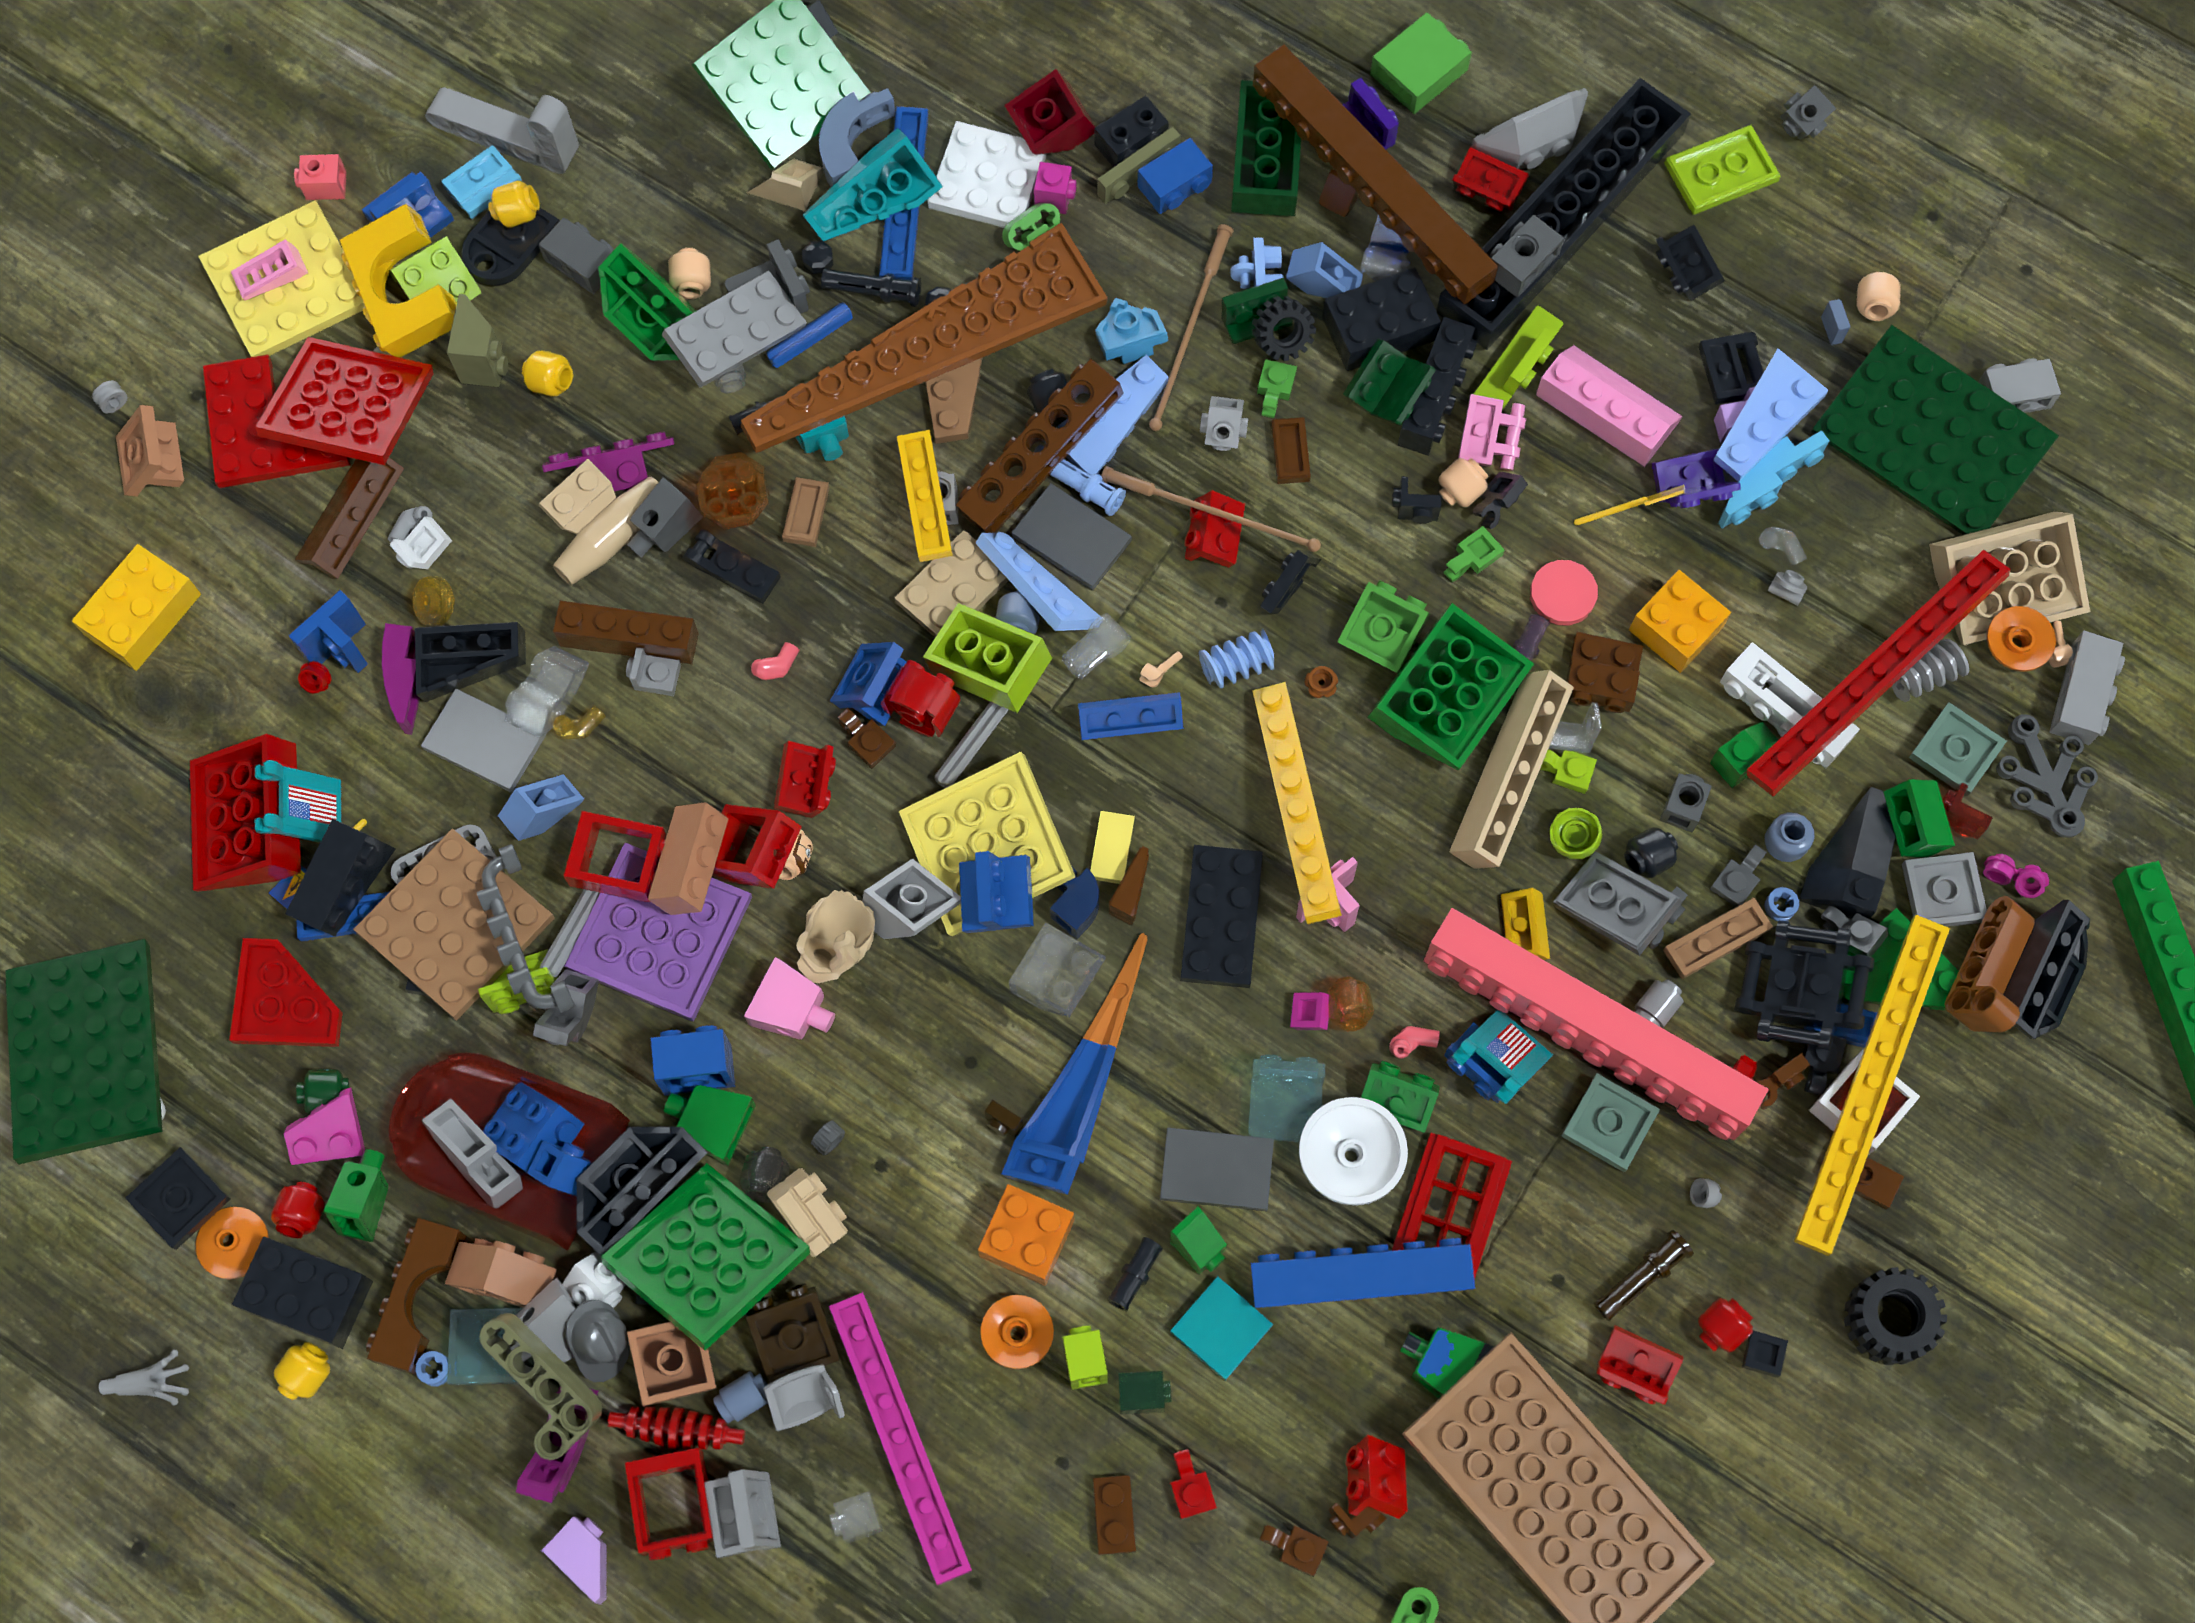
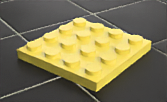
M316 200L198 256L251 357L275 354L363 311L362 308L365 307L363 299L356 293L352 285V280H354L353 273L343 262L341 254L344 251ZM285 239L298 249L308 273L297 280L244 300L231 271ZM276 264L272 265L274 272L278 270ZM259 270L262 279L266 277L264 270ZM247 275L250 285H253L255 282L252 275Z
M1022 752L899 811L919 864L959 896H961L959 862L975 861L976 852L989 851L999 858L1019 855L1029 856L1032 898L1076 878L1026 756ZM959 904L941 917L947 934L950 936L963 932L961 904Z

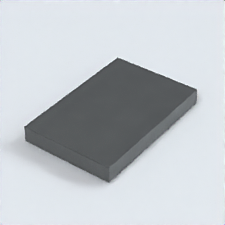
M1050 483L1012 531V538L1092 591L1132 541L1131 535L1052 483Z
M1595 851L1553 903L1556 909L1640 956L1679 908L1681 900L1680 897Z
M1167 1128L1160 1200L1267 1212L1274 1139Z

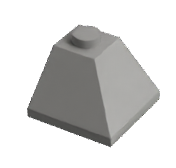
M911 859L864 891L862 902L874 911V932L883 939L915 936L961 904V896L914 859Z

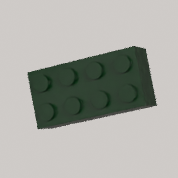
M1241 80L1231 212L1295 216L1301 138L1287 118L1283 119L1278 115L1274 105L1267 97H1262L1257 93L1253 86V81Z

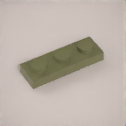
M1171 127L1097 179L1098 197L1105 204L1114 198H1121L1128 191L1129 187L1138 182V170L1179 145L1181 135L1174 127Z

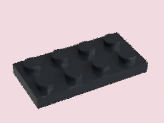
M1194 845L1180 981L1250 988L1263 851Z

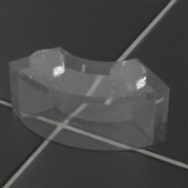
M556 646L537 653L531 663V671L521 686L510 693L506 700L505 708L508 710L504 722L538 738L543 737L556 725L569 707L582 683L589 662Z

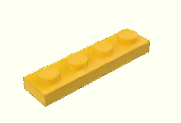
M930 430L897 436L919 561L924 562L953 556Z

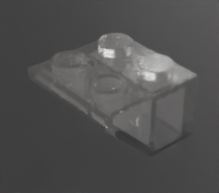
M1045 922L1010 978V992L1039 1009L1070 1018L1106 960V957Z

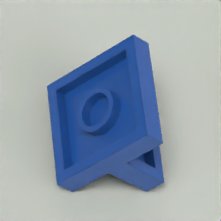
M411 172L362 209L364 216L370 222H373L400 206L407 204L421 215L430 238L454 221L452 213L436 198L429 180L422 172L417 175Z
M341 590L289 635L308 663L316 661L322 664L332 655L343 668L350 665L357 673L368 665L351 640V637L366 624L350 599Z
M895 642L861 644L830 702L839 708H854L869 720L872 719L878 726H885L890 715L882 708L881 701L900 668L907 662L900 657L904 649Z
M985 851L976 852L975 861L959 862L963 932L975 933L1034 926L1029 856L1019 855L999 858L993 853Z

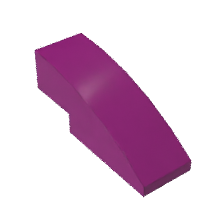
M385 623L382 641L384 686L397 723L405 734L412 735L420 697L416 695L415 631L412 626Z

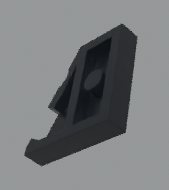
M1297 550L1295 554L1291 552L1280 567L1283 572L1278 580H1272L1263 591L1262 597L1264 601L1260 606L1271 614H1278L1303 584L1304 580L1302 578L1309 567L1312 565L1316 568L1322 559L1311 551Z

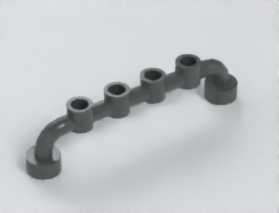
M512 844L499 848L501 856L491 860L484 868L481 876L483 890L478 891L477 895L484 912L491 909L493 917L488 918L487 923L494 939L501 937L504 944L497 946L500 958L504 966L511 964L514 972L507 974L509 983L514 994L522 992L527 1003L533 1007L549 1009L558 1006L560 1012H564L575 1007L564 980L551 985L552 993L542 995L536 990L534 980L525 961L524 953L495 879L496 875L503 869H507L510 875L522 870V866Z

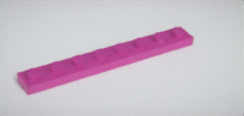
M862 1292L829 1306L937 1586L971 1572V1566L864 1293Z

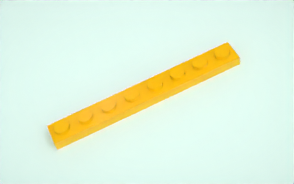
M1286 682L1252 690L1306 922L1311 924L1342 916Z

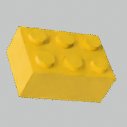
M137 544L78 612L72 622L84 636L137 671L201 596V593L188 577Z

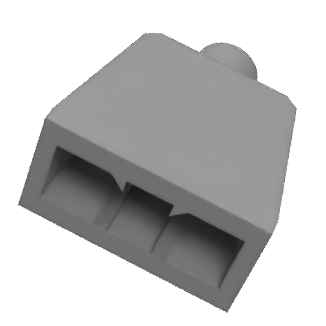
M556 1278L515 1316L563 1363L574 1358L567 1342L566 1326L571 1313L578 1305ZM516 1341V1344L510 1347V1349L513 1350L520 1344ZM523 1351L522 1361H526L532 1355Z

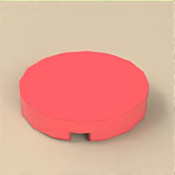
M1556 560L1545 564L1537 571L1530 586V601L1534 610L1555 625L1570 626L1582 622L1592 612L1598 599V585L1593 574L1583 565L1571 560Z

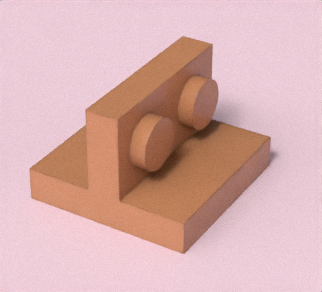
M140 405L116 436L124 495L138 496L147 484L180 487L184 482L176 424L155 421L153 406Z

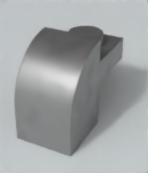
M568 969L553 984L565 981L575 1007L564 1012H560L558 1006L549 1008L535 1023L533 1036L545 1039L553 1045L567 1046L571 1041L578 1043L588 1025L597 993L599 979Z

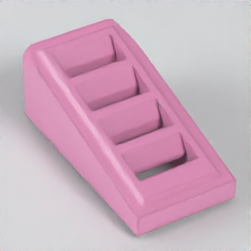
M286 239L231 271L244 300L297 280L308 273L298 249ZM276 264L278 270H276L275 272L272 268V265ZM261 269L264 270L266 275L263 279L259 272ZM251 274L254 279L255 283L253 285H250L247 279V275Z

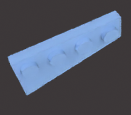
M1777 349L1713 461L1739 482L1826 396L1828 389L1780 349Z
M1147 355L1116 379L1120 382L1124 394L1066 456L1073 465L1090 475L1099 474L1107 462L1109 463L1115 455L1116 449L1124 438L1128 437L1135 428V424L1141 415L1147 412L1166 386L1168 376ZM1066 419L1056 428H1061L1065 426L1068 422V419Z
M1003 532L981 533L976 541L978 547L1055 631L1098 630L1104 619L1020 548L1009 535Z

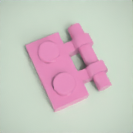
M1471 394L1458 459L1463 458L1468 461L1472 458L1479 465L1490 467L1493 454L1502 456L1500 469L1513 471L1515 459H1518L1521 448L1518 447L1520 432L1524 430L1526 419L1523 418L1525 405L1513 403L1510 415L1503 414L1501 412L1504 400ZM1499 425L1508 427L1505 444L1496 443Z

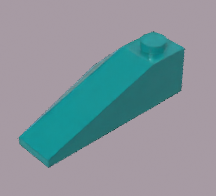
M897 128L862 157L803 216L819 237L825 241L856 230L861 225L889 218V215L902 210L916 208L943 188V186L907 136Z

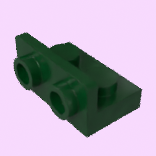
M1284 278L1222 297L1221 319L1233 344L1255 338L1252 335V329L1256 327L1252 324L1253 318H1260L1256 311L1259 308L1265 311L1266 307L1263 303L1267 300L1274 304V297L1279 296L1283 300L1284 296L1288 295V287ZM1288 317L1281 319L1277 322L1273 331L1291 326L1293 319Z

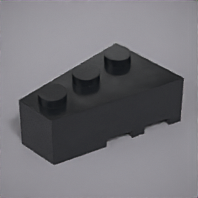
M518 622L415 628L416 695L424 702H428L452 693L455 689L465 688L526 664L525 630Z
M332 819L285 914L322 932L336 936L396 848Z

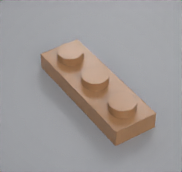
M1755 898L1667 945L1663 951L1680 978L1684 979L1746 945L1748 941H1753L1771 931L1773 926Z

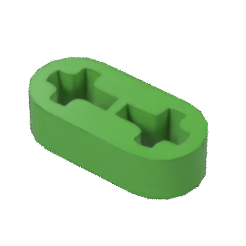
M1048 203L1033 205L1004 227L1002 234L1004 243L1011 249L1023 250L1029 246L1032 240L1060 223L1059 210L1054 205ZM1041 211L1049 212V216L1046 218L1048 224H1034L1042 218ZM1015 229H1029L1021 235L1022 242L1013 240L1016 236Z

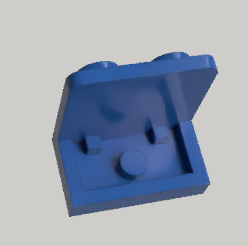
M520 1082L509 1092L495 1115L486 1124L483 1132L496 1145V1152L527 1173L543 1140L563 1147L565 1142H573L585 1124L556 1102Z

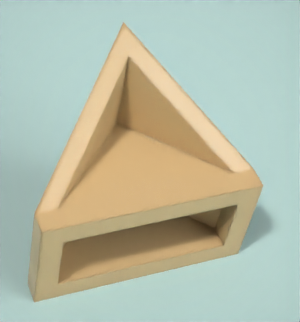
M792 159L773 171L770 179L747 193L806 211L823 168Z

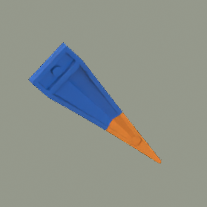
M1144 933L1139 935L1113 987L1067 1065L1033 1116L1015 1139L1002 1171V1175L1006 1178L1068 1195L1079 1163H1084L1148 940Z

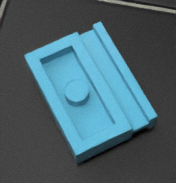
M492 145L441 182L446 191L472 219L488 208V203L492 201V192L496 187L517 180L522 181V179Z

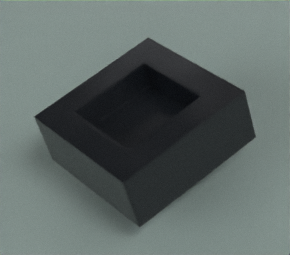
M1753 1330V1333L1748 1337L1742 1368L1776 1378L1780 1377L1788 1340Z

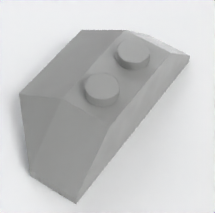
M1585 88L1569 92L1494 127L1488 133L1475 137L1472 148L1520 170L1535 168L1543 160L1551 156H1561L1572 147L1588 92Z

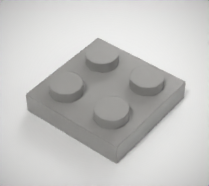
M1974 852L1905 860L1902 863L1913 917L1919 915L1946 927L1982 923L1987 909Z

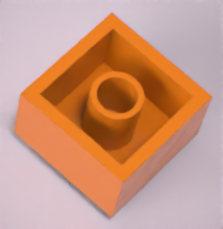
M1008 1184L978 1248L979 1257L1046 1286L1075 1221L1074 1212Z

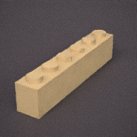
M1551 670L1528 673L1520 683L1449 851L1474 869L1500 867L1574 688Z

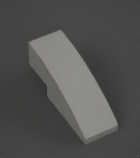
M452 1099L422 1120L424 1126L448 1158L494 1211L523 1189L520 1175L496 1152V1145Z

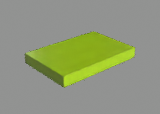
M1752 125L1667 157L1664 163L1693 215L1774 184L1781 177Z

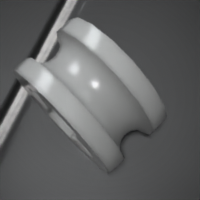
M112 380L99 385L94 390L92 399L96 404H99L100 409L104 413H112L122 408L126 403L127 394L124 390H121L120 385L116 381Z

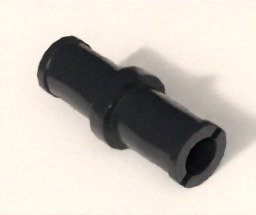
M1143 1237L1130 1263H1125L1121 1269L1123 1275L1107 1299L1110 1304L1122 1311H1128L1141 1285H1146L1148 1282V1273L1163 1250L1157 1242Z

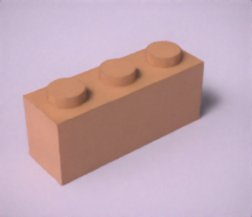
M706 802L675 807L648 897L650 902L670 915L702 912L728 822L726 816Z

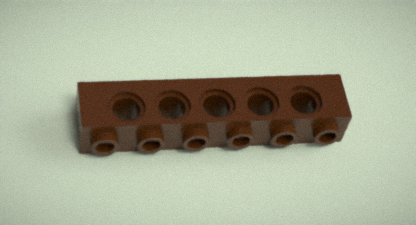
M1091 358L1085 365L1080 364L1072 372L1071 380L1063 389L1058 388L1053 392L1048 400V405L1041 413L1037 412L1029 418L1025 425L1026 429L1018 438L1013 437L1006 443L1003 448L1004 453L995 462L991 461L984 467L980 474L981 478L973 486L966 487L959 495V502L956 504L958 510L982 533H996L1124 394L1120 382ZM1082 393L1091 395L1085 403L1075 402L1076 397ZM1060 417L1068 419L1066 425L1061 428L1052 426L1054 421ZM1039 441L1046 443L1044 449L1040 452L1030 451L1034 443ZM1012 467H1023L1021 474L1018 476H1008V472ZM990 491H1001L1000 496L996 500H985L986 495Z

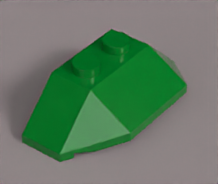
M620 243L598 267L603 315L651 361L680 360L664 339L662 333L667 327L697 310L651 266Z

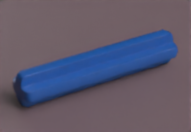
M840 303L766 353L769 362L775 368H779L853 318L850 308L845 303Z

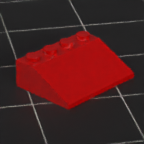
M266 733L190 760L194 891L200 892L276 882L301 873L300 838L282 834H264L255 831L256 818L264 819V815L267 813L279 816V781L256 779L255 766H264L265 761L273 760L282 766L297 769L296 743Z

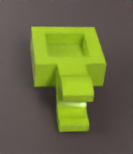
M1565 748L1561 753V757H1559L1555 752L1548 749L1540 770L1555 774L1553 784L1585 794L1588 790L1597 759Z

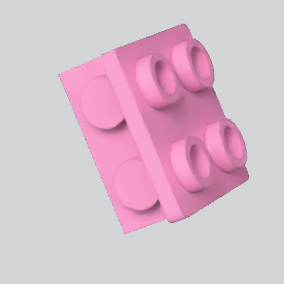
M1353 857L1346 863L1340 860L1331 867L1342 916L1327 919V921L1333 927L1339 926L1343 932L1355 924L1360 906L1345 889L1354 880L1358 862ZM1301 899L1298 903L1296 915L1300 923L1306 920Z

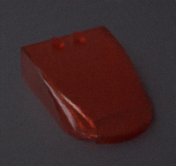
M458 1053L448 1055V1059L432 1066L426 1065L418 1071L400 1092L394 1104L389 1123V1141L393 1145L397 1159L395 1161L403 1173L421 1187L512 1229L568 1251L577 1233L576 1196L546 1186L504 1158L520 1175L523 1189L499 1208L489 1206L448 1158L424 1126L422 1120L452 1099L483 1131L486 1124L505 1101L509 1092L512 1091L516 1084L522 1082L556 1102L585 1124L571 1144L585 1151L583 1157L593 1163L626 1130L630 1119L609 1102L482 1054Z

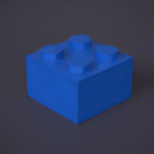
M708 1025L696 1028V1032L682 1034L679 1030H668L661 1032L660 1037L651 1038L654 1080L665 1096L671 1095V1093L693 1092L696 1085L716 1089L735 1087L732 1045L723 1029H717V1026Z

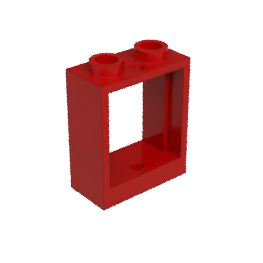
M725 804L722 814L728 818V822L712 876L723 882L774 889L802 826L779 810ZM749 825L762 826L746 863H734L733 860ZM776 849L777 853H776V855L774 856V855H773V852H774V850Z
M582 811L563 876L570 887L651 903L648 897L667 834L664 828L660 826ZM600 829L651 839L639 883L588 873Z
M694 1448L626 1462L625 1468L638 1554L643 1556L649 1555V1561L671 1557V1550L686 1547V1553L709 1549L708 1542H713L714 1539L705 1489V1482H708L704 1452L700 1448ZM694 1469L704 1531L651 1542L642 1479Z

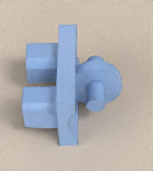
M1253 238L1252 263H1249L1248 256H1240L1239 263L1230 269L1231 278L1240 282V287L1243 289L1249 288L1250 281L1252 280L1254 281V287L1283 278L1282 274H1265V268H1281V246H1264L1263 238Z

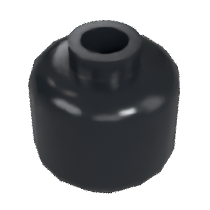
M1049 369L1031 378V385L1027 389V394L1036 413H1041L1048 405V400L1054 391L1058 388L1063 389L1066 386L1068 380L1064 373L1054 372L1053 369Z
M1657 827L1649 828L1628 841L1626 852L1624 853L1626 864L1632 872L1648 879L1656 877L1675 865L1678 843L1671 833H1665Z

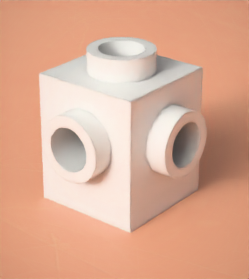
M596 1251L576 1263L562 1285L578 1306L590 1300H601L614 1308L621 1301L622 1296L620 1292L626 1284L602 1264L601 1255Z

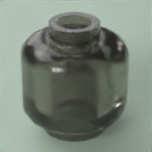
M762 1147L760 1150L747 1154L739 1185L753 1201L770 1203L772 1201L767 1196L768 1191L780 1182L785 1181V1178L789 1175L790 1165L787 1159L781 1156L779 1150L773 1147Z

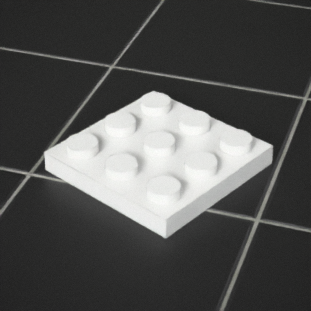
M956 121L937 174V179L943 188L929 198L928 207L1004 228L1011 220L1029 208L1034 193L1039 163L1044 162L1047 153L1034 155L1024 138Z

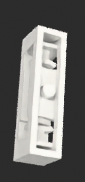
M1753 642L1726 670L1720 681L1730 696L1745 702L1751 707L1752 713L1757 718L1763 721L1767 720L1777 729L1781 737L1822 700L1819 695ZM1765 682H1767L1770 687L1763 690L1762 688L1765 686ZM1853 723L1850 724L1811 762L1818 765L1821 764L1827 769L1860 729Z

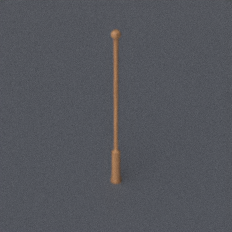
M1221 224L1217 228V236L1204 269L1206 276L1155 418L1149 422V427L1153 431H1158L1162 427L1161 418L1211 278L1217 274L1229 237L1233 234V229L1228 225Z
M1106 466L1102 472V481L1107 484L1112 483L1147 496L1154 494L1307 546L1311 552H1316L1321 547L1318 539L1308 540L1156 488L1153 483L1115 471L1111 467Z

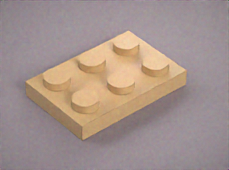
M965 530L951 542L953 556L932 560L895 597V603L934 637L937 636L958 603L979 611L1009 581L978 547L976 540Z

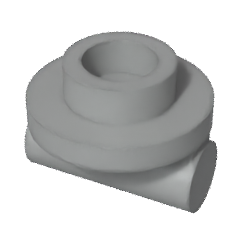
M1786 570L1785 573L1778 572L1767 591L1798 606L1807 590V586L1803 583L1804 578L1800 574Z

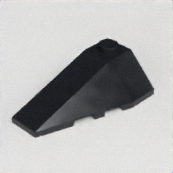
M1871 787L1809 867L1799 901L1824 910L1828 906L1835 907L1850 919L1856 913L1868 919L1876 913L1896 837L1882 790Z

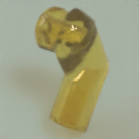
M593 705L581 719H570L565 715L558 716L553 722V728L556 730V734L563 739H584L590 735L606 716Z

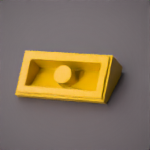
M1535 888L1501 894L1505 938L1543 960L1550 959L1543 894Z

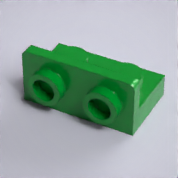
M1381 1061L1380 1065L1372 1063L1361 1098L1371 1100L1383 1106L1396 1118L1399 1124L1425 1133L1440 1086L1434 1084L1435 1080L1427 1075L1414 1073V1076L1402 1073L1400 1072L1401 1068L1393 1063Z

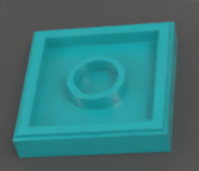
M1217 1276L1170 1330V1333L1226 1381L1270 1330L1273 1324Z

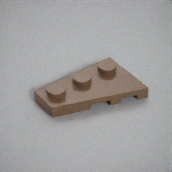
M982 358L926 381L936 444L969 438Z

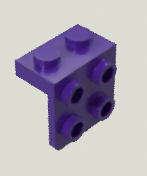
M1362 78L1351 83L1348 102L1344 103L1343 106L1385 149L1390 148L1396 142L1399 125L1397 116L1391 109H1386L1380 101L1377 91L1372 86L1368 87Z
M1711 449L1652 462L1657 493L1681 485L1685 486L1684 494L1659 501L1670 503V507L1680 506V508L1698 506L1701 504V498L1702 500L1713 499V501L1729 499L1733 497V491L1741 490L1740 482H1725L1723 468L1713 461L1719 449Z

